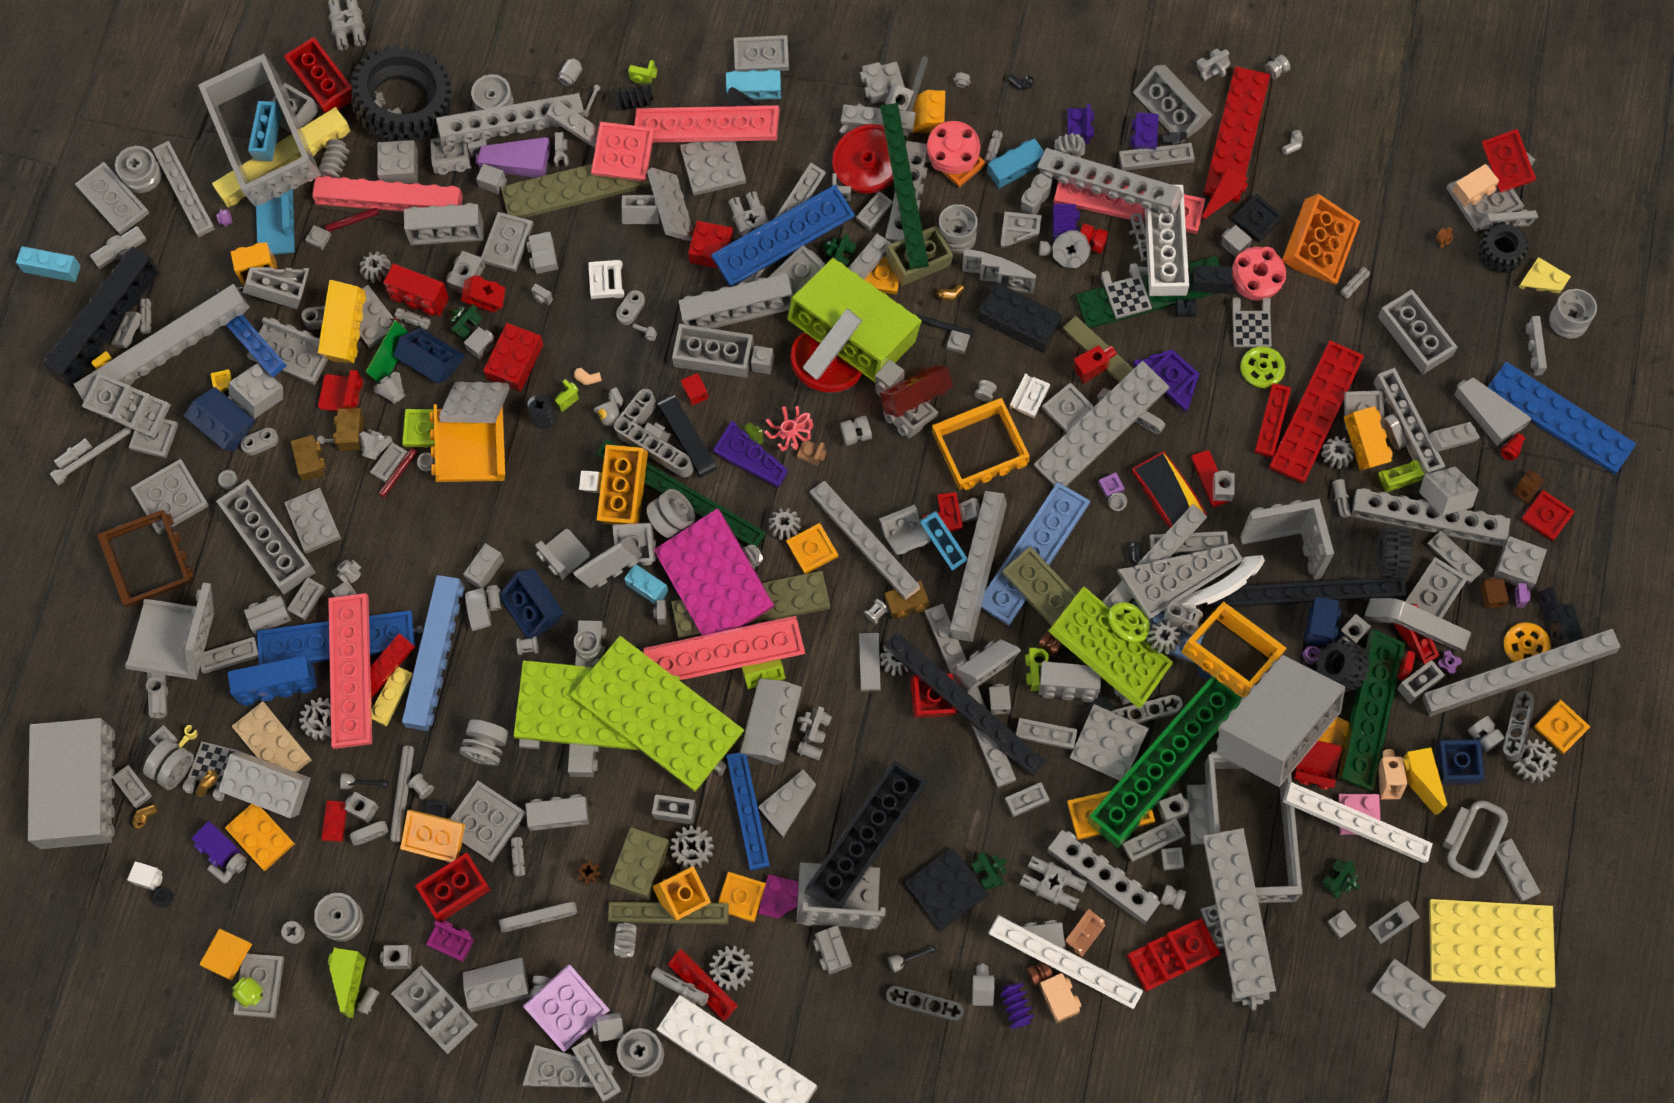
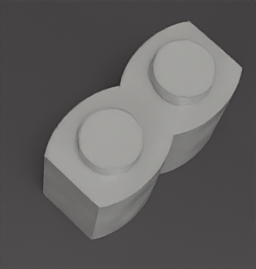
M1041 173L1033 179L1031 188L1027 189L1022 196L1021 212L1036 215L1039 212L1041 203L1046 201L1050 195L1052 179Z
M551 232L529 236V242H526L528 252L532 253L533 257L529 258L531 268L535 269L537 274L557 270L558 264Z

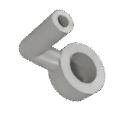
M240 853L236 854L227 864L225 873L213 864L207 870L221 882L227 883L234 873H240L245 868L246 858Z

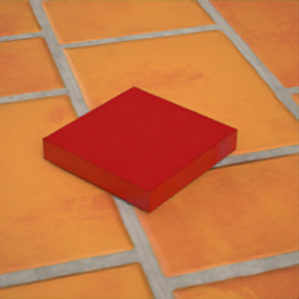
M1542 490L1523 515L1521 521L1553 542L1575 511Z

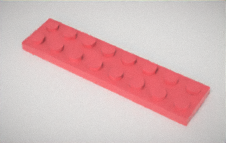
M779 106L637 108L635 126L654 128L653 143L777 140L780 109Z
M1058 181L1054 203L1076 204L1078 209L1131 220V215L1141 213L1143 223H1145V208L1140 204H1129L1120 198L1113 199L1107 194H1096L1090 189H1079L1073 184H1063ZM1184 194L1186 232L1198 233L1205 203L1204 198Z
M364 593L329 598L332 748L372 744L369 597Z
M792 616L646 647L643 652L671 675L680 676V680L805 654L797 617Z

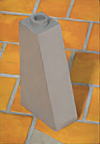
M1471 378L1468 381L1465 379L1457 385L1454 395L1497 446L1525 428L1531 420L1528 415L1475 378Z

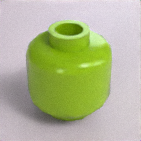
M243 977L232 988L234 990L232 996L243 1007H248L251 1004L255 1006L263 998L260 995L263 992V987L252 977Z

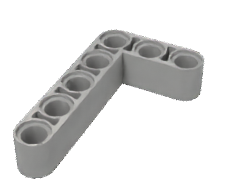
M640 390L614 423L618 437L632 447L644 448L648 451V457L681 477L690 476L693 472L690 458L641 427L655 410L657 403L651 390Z
M1370 598L1364 616L1373 622L1397 623L1461 652H1465L1471 632L1398 599Z

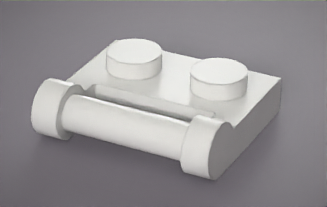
M622 261L589 262L591 299L624 297L621 280ZM608 269L614 270L615 289H609Z

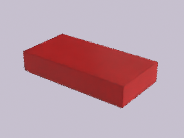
M1408 651L1401 660L1397 680L1403 682L1412 671L1415 652Z

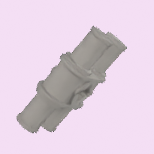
M332 0L328 1L331 13L329 21L332 24V34L336 37L338 50H343L342 44L345 50L349 48L346 35L352 33L356 46H361L360 41L362 46L366 44L363 32L365 24L363 23L362 11L358 8L357 0H346L348 10L341 11L339 0H334V4Z
M755 191L752 192V196L751 193L746 195L751 210H743L739 197H735V202L733 198L728 201L734 214L732 219L736 223L740 237L770 222L765 213L766 209L760 204L757 192Z
M1032 856L1028 868L1044 874L1045 878L1039 881L1024 874L1019 885L1036 892L1035 894L1038 897L1041 896L1054 902L1053 904L1060 903L1075 911L1080 899L1064 893L1062 888L1068 885L1083 893L1088 881L1072 875L1071 870L1067 871L1055 865L1054 862L1047 863ZM1057 877L1056 884L1058 885H1055L1054 888L1052 887V889L1050 890L1051 883L1049 881H1053V879Z

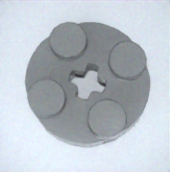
M1075 230L1060 234L1053 244L1054 259L1067 268H1078L1085 263L1091 249L1086 236ZM1074 245L1076 253H1069L1067 247Z

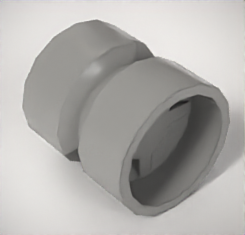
M866 415L855 418L854 422L851 420L840 422V429L846 446L857 443V440L865 441L872 439Z
M584 629L579 631L574 637V646L581 659L593 661L600 656L602 646L598 635L594 631Z
M1489 716L1481 719L1467 730L1474 740L1481 741V750L1484 753L1490 751L1505 739L1499 729H1494L1495 724Z

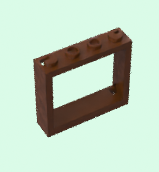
M160 510L97 534L122 604L127 608L142 603L144 599H152L193 583L191 578L194 577L193 571L190 566L187 567L185 562L187 559L186 552L183 548H180L178 543L181 541L180 536L172 527V524H174L173 517L165 510ZM163 520L184 578L132 598L111 540Z

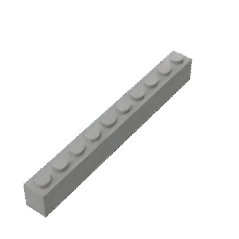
M232 284L76 382L74 386L83 401H85L98 373L131 385L134 383V380L147 375L155 367L163 365L169 358L179 355L185 348L195 345L204 336L211 335L220 326H224L236 316L244 314L250 307L238 288Z
M1613 629L1424 693L1422 700L1430 717L1617 653L1620 644Z

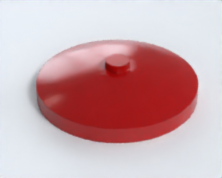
M867 124L852 129L841 138L834 150V172L837 174L841 184L851 186V191L864 194L874 193L885 189L894 182L884 126Z
M805 332L799 335L792 346L790 362L795 375L800 381L822 392L843 391L859 381L863 373L838 355L822 376L816 380L803 369V366L821 343Z

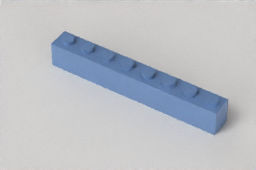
M439 575L436 577L402 720L406 728L428 731L429 726L433 725L434 714L432 713L434 707H437L438 688L441 689L443 677H441L442 670H445L447 666L446 653L451 649L450 636L455 631L456 622H454L455 615H458L460 611V604L458 602L464 593V586H462L458 578Z

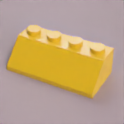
M329 280L318 354L333 362L354 363L357 356V341L360 338V323L363 320V304L366 301V294L363 289L358 286Z

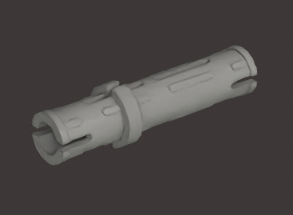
M658 967L654 969L651 975L652 980L680 993L685 999L697 1002L701 1006H704L709 998V994L698 990L693 984H687Z

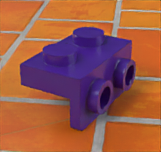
M1137 112L1136 119H1132L1131 130H1135L1130 140V146H1133V150L1138 148L1156 150L1159 114Z

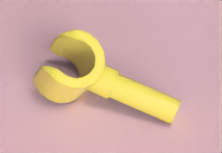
M191 725L185 727V736L178 744L179 749L189 739L193 740L197 737V730L192 734H188L192 730Z

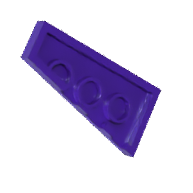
M731 421L713 450V454L777 488L780 487L788 474V470L763 450V447L753 441L734 421Z

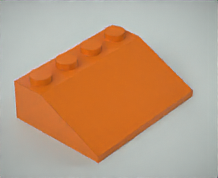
M1320 194L1306 198L1282 261L1296 271L1334 285L1337 284L1360 221Z

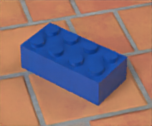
M306 656L228 672L231 695L239 704L244 706L252 705L255 701L259 700L271 701L274 697L278 696L290 697L293 693L297 692L309 693L312 689L317 688L314 666Z

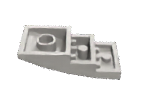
M964 248L962 271L980 273L981 281L998 282L1016 292L1034 294L1036 275L1004 258Z
M100 373L97 374L82 405L87 410L152 438H155L171 406L168 402Z
M422 965L391 993L447 1054L477 1026L475 1021Z

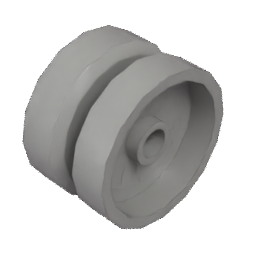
M490 74L482 76L472 86L471 95L476 111L514 104L509 83L499 75Z
M128 147L121 151L116 158V172L130 191L135 193L149 192L160 182L161 168L150 150L145 147Z
M668 489L659 498H656L647 505V515L651 524L661 535L667 538H673L695 522V513L690 502L675 489Z
M165 739L153 749L147 758L143 774L153 781L157 780V783L165 789L171 790L189 772L194 760L193 754L184 748L179 749V745L171 739Z
M332 893L325 896L318 903L315 909L314 920L317 928L329 939L347 941L354 938L360 932L363 926L364 914L361 907L350 896L343 893Z
M638 1028L630 1030L623 1035L618 1043L617 1055L625 1071L632 1076L642 1078L651 1076L659 1070L663 1064L664 1049L656 1034L650 1030ZM643 1050V1056L639 1057L638 1052Z

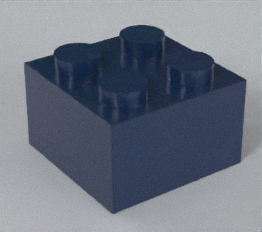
M1315 597L1309 608L1304 645L1322 648L1323 646L1326 647V643L1332 642L1337 637L1338 626L1335 625L1341 615V608H1338L1339 601Z
M1480 740L1440 741L1436 745L1438 774L1442 785L1480 784L1484 780Z

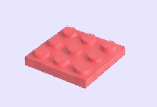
M600 122L591 171L592 175L646 182L655 132L654 128Z

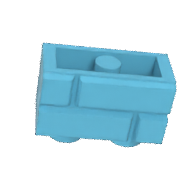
M637 564L633 566L624 579L629 588L650 600L656 606L657 600H663L668 593L665 583Z

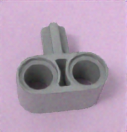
M981 963V965L976 967L977 975H973L972 1005L993 1006L994 976H989L988 965Z

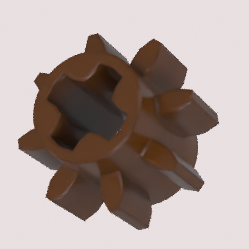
M589 860L588 864L581 862V869L576 870L578 874H581L578 878L579 882L585 880L586 886L589 885V882L597 884V876H602L600 872L596 871L600 866L598 864L593 866L591 860ZM589 869H591L593 874L591 873L589 874V877H587L585 872H588Z

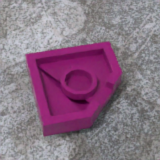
M768 874L758 914L779 919L791 910L796 909L798 905L799 882Z

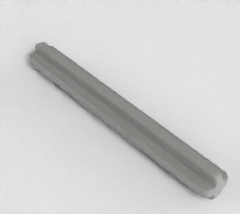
M403 746L390 835L392 842H401L409 789L408 783L410 782L414 753L412 746Z

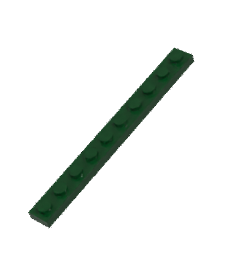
M898 102L881 105L880 110L910 270L929 267Z
M607 439L596 453V457L603 461L606 445L617 446ZM646 464L644 485L661 495L668 489L679 491L690 502L695 515L700 518L707 516L718 508L736 539L746 545L759 546L766 532L652 465Z

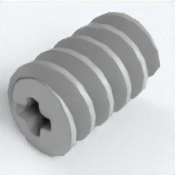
M330 139L328 141L326 152L323 155L324 158H322L319 166L321 177L330 176L340 179L339 174L343 171L340 167L345 166L343 161L347 160L345 155L349 154V150L345 148L346 144L337 139Z

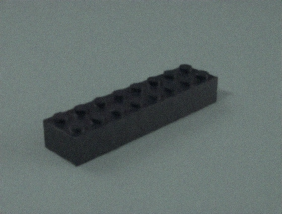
M133 246L124 253L123 259L113 268L107 280L102 282L98 292L90 298L88 305L80 311L78 318L68 327L66 334L57 341L56 347L45 357L43 364L55 379L70 388H73L74 384L78 382L90 366L91 361L97 357L118 329L125 313L131 312L160 273L150 256Z
M894 760L814 874L804 893L826 908L843 909L925 789L927 781Z

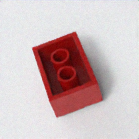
M394 263L384 280V285L392 301L405 303L414 310H417V308L423 310L429 316L436 315L440 317L449 300L443 282Z
M506 323L483 370L486 379L492 382L508 383L510 389L521 392L544 345L541 335Z
M468 853L463 854L415 885L438 922L447 919L491 890Z

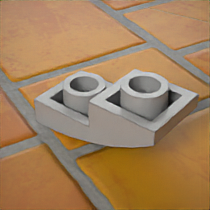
M484 588L466 592V605L472 631L491 626L490 611L487 607Z
M1216 904L1202 908L1201 913L1205 926L1218 950L1225 948Z

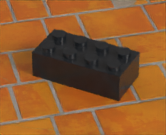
M996 282L979 311L978 321L1044 354L1061 325L1063 315Z

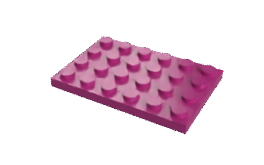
M718 508L654 549L702 636L741 628L775 607Z

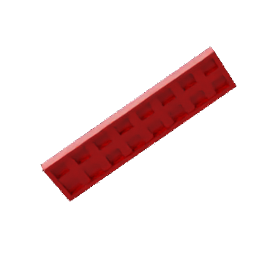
M1235 66L1203 195L1213 196L1227 168L1246 176L1270 74ZM1241 192L1231 201L1239 203Z
M1329 341L1269 469L1302 484L1305 483L1344 400V392L1348 391L1364 355Z

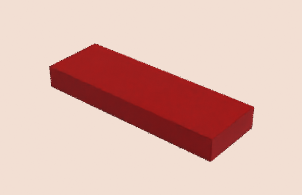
M1210 450L1192 455L1191 460L1211 507L1214 508L1229 503L1230 501H1213V477L1215 472L1219 471ZM1223 482L1219 483L1221 487L1225 488Z

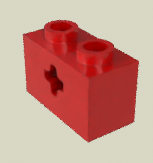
M473 275L464 281L461 301L471 305L474 304L476 307L494 313L503 308L506 287L500 286L499 283L484 280L481 276Z

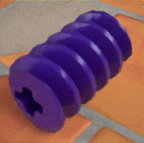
M1023 983L1012 984L1000 989L1005 990L1000 994L1001 998H1007L1003 1001V1005L1009 1006L1005 1011L1008 1014H1012L1008 1017L1009 1021L1014 1022L1011 1025V1029L1021 1028L1033 1023L1030 1020L1034 1017V1014H1027L1032 1007L1024 1005L1029 999H1022L1026 991L1019 990L1024 985Z

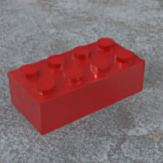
M314 37L284 55L290 70L324 114L335 107L339 110L352 102V86Z

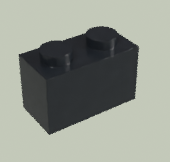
M1194 266L1192 292H1230L1232 286V267Z

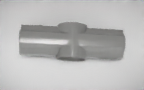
M138 226L122 236L116 235L111 237L107 241L106 246L90 256L97 267L101 269L116 259L122 260L126 251H129L132 246L137 247L145 242L146 238Z
M147 672L148 681L146 682V689L148 690L149 716L157 719L164 718L167 715V695L169 691L166 686V675ZM157 686H160L158 690L154 691Z

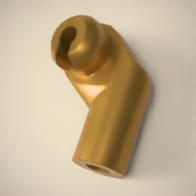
M958 283L953 289H938L936 295L941 300L954 301L965 289Z
M215 770L207 771L206 776L201 779L195 792L198 797H204L207 790L218 781V775Z
M152 804L136 811L132 820L134 828L141 829L150 815L158 813L156 805Z

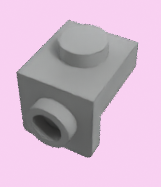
M657 422L654 425L647 423L644 428L665 442L668 441L671 435L664 431L665 427Z

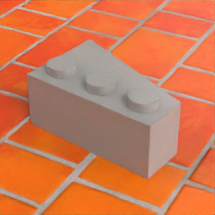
M250 267L242 293L297 309L309 268L295 270L292 268Z

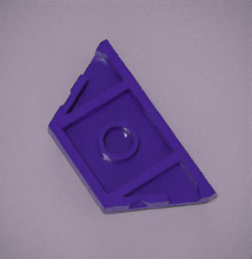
M1172 349L1164 351L1162 354L1151 355L1144 360L1139 361L1138 359L1134 361L1133 366L1135 367L1144 361L1169 386V389L1164 394L1184 412L1188 411L1199 377V373Z

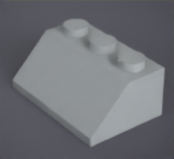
M628 536L573 573L588 587L592 588L597 585L599 588L608 582L606 578L612 575L615 578L623 572L622 568L628 565L630 568L639 562L637 559L642 554L631 537Z
M999 640L996 643L992 641L984 647L985 650L983 652L977 651L971 655L968 662H960L955 667L956 671L953 673V678L960 687L969 693L1010 665L1021 651L1019 647L1003 640Z
M522 957L463 972L464 992L467 1007L471 1012L530 998V990Z

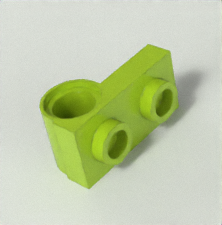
M1029 648V653L1025 654V664L1029 666L1030 673H1026L1027 685H1030L1031 691H1039V671L1042 663H1037L1034 658L1040 656L1044 659V662H1048L1049 655L1044 649Z

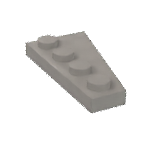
M535 1045L523 1086L595 1088L576 1056ZM606 1065L612 1074L614 1067Z

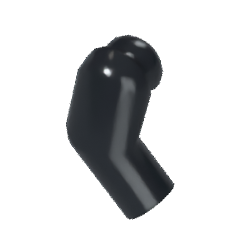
M1010 74L1007 81L1018 90L1032 88L1034 78L1027 76L1025 79L1020 80L1013 74Z
M1133 542L1128 546V558L1135 565L1142 560V557H1140L1141 545L1138 542Z

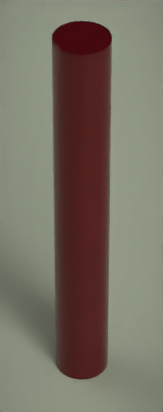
M376 207L325 225L326 231L330 232L379 215Z
M411 448L382 487L378 493L381 497L385 498L417 453L414 449Z

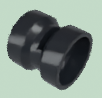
M1176 299V317H1183L1184 315L1196 317V299H1189L1188 301Z

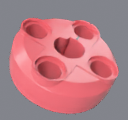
M959 121L944 122L938 125L929 136L927 155L935 170L950 174L968 172L972 170L979 158V138L973 128Z
M1251 247L1245 249L1236 257L1232 265L1233 286L1242 296L1250 300L1262 301L1263 298L1273 297L1279 292L1286 279L1285 265L1271 247ZM1238 263L1244 264L1245 267H1241ZM1248 286L1253 287L1255 290H1250Z

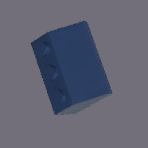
M422 328L401 336L394 356L400 359L402 363L408 364L415 371L424 374L431 381L438 384L449 379L465 357L464 354Z
M213 387L194 400L184 414L188 420L222 449L232 451L237 449L256 421L217 387Z
M534 569L517 572L499 594V598L528 639H533L534 636H539L553 627L565 614Z

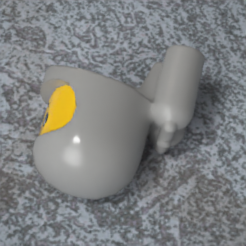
M617 388L610 390L608 393L609 402L594 408V412L599 414L601 422L605 426L614 425L621 415L618 408L622 406L623 398Z

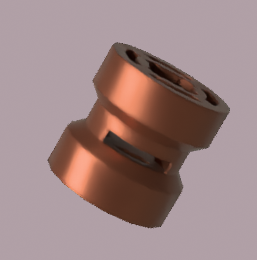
M1047 631L1041 638L1038 647L1048 650V653L1055 657L1063 644Z
M1042 961L1037 966L1026 968L1034 986L1039 985L1043 980L1053 977L1049 965Z

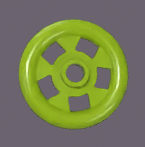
M1266 346L1254 347L1248 350L1242 357L1240 364L1241 373L1244 379L1255 387H1272V384H1278L1285 374L1284 359L1273 348ZM1260 354H1267L1268 359L1260 358ZM1251 358L1256 360L1254 366L1248 364ZM1276 361L1278 368L1273 369L1271 362ZM1265 364L1266 368H1261L1260 365ZM1253 371L1260 375L1257 379L1251 375ZM1271 373L1273 375V378L1267 380L1265 376Z
M1119 602L1110 608L1108 613L1109 623L1119 637L1128 642L1139 643L1149 636V620L1137 606L1127 602ZM1124 610L1130 611V613L1125 614ZM1116 615L1121 617L1120 621L1116 619ZM1137 629L1140 634L1137 635L1134 631Z

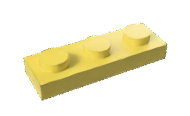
M400 667L394 671L371 710L373 721L384 726L388 725L412 681L413 673Z

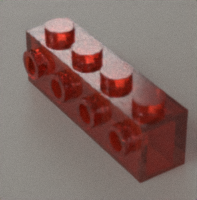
M934 365L881 392L880 397L885 414L893 415L894 417L903 416L904 412L918 408L919 404L930 402L933 400V397L947 393V390L953 388L948 366Z

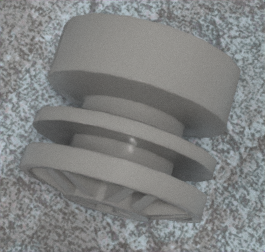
M955 204L948 206L939 216V231L953 254L964 253V248L971 249L976 242L977 216L970 207Z
M1569 289L1563 292L1550 313L1549 322L1551 328L1555 333L1565 338L1580 337L1586 332L1596 315V301L1591 294L1584 290Z
M470 720L466 734L473 739H464L462 742L464 747L460 748L459 753L479 764L499 765L500 759L497 756H501L503 752L495 746H504L509 732L489 722Z

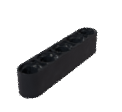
M671 394L656 402L683 451L690 458L698 476L702 478L717 470L713 458L675 395Z

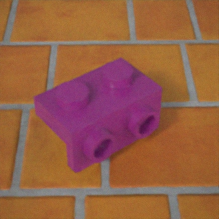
M442 920V922L435 921V928L426 945L464 962L474 942L470 936L471 933L462 928L458 931L452 928L453 925L445 920Z

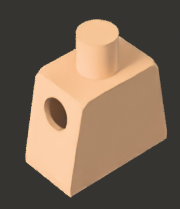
M1387 749L1382 751L1383 758L1378 767L1380 799H1401L1407 786L1402 757H1395L1394 750Z

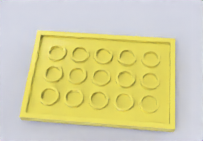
M1429 900L1430 981L1541 988L1555 987L1553 906Z

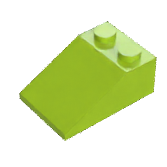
M334 948L333 953L329 955L328 965H330L340 1012L353 1019L366 958L357 951Z

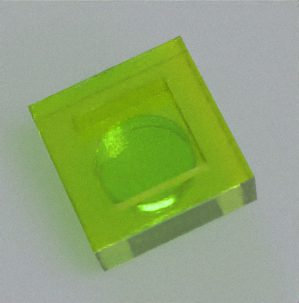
M749 422L745 426V432L753 441L760 445L763 443V431L759 426H754Z

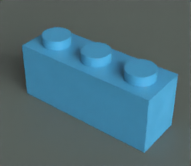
M258 101L248 148L249 153L256 161H273L282 117V111L276 102Z
M1035 138L1031 141L1027 140L1020 147L1008 150L999 158H993L988 163L987 172L999 189L1038 168L1044 151Z
M933 511L919 521L951 570H954L968 560L936 511Z

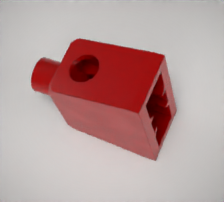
M1098 345L1074 359V370L1083 384L1106 370L1109 367V359L1116 356L1117 353L1112 346L1103 350Z

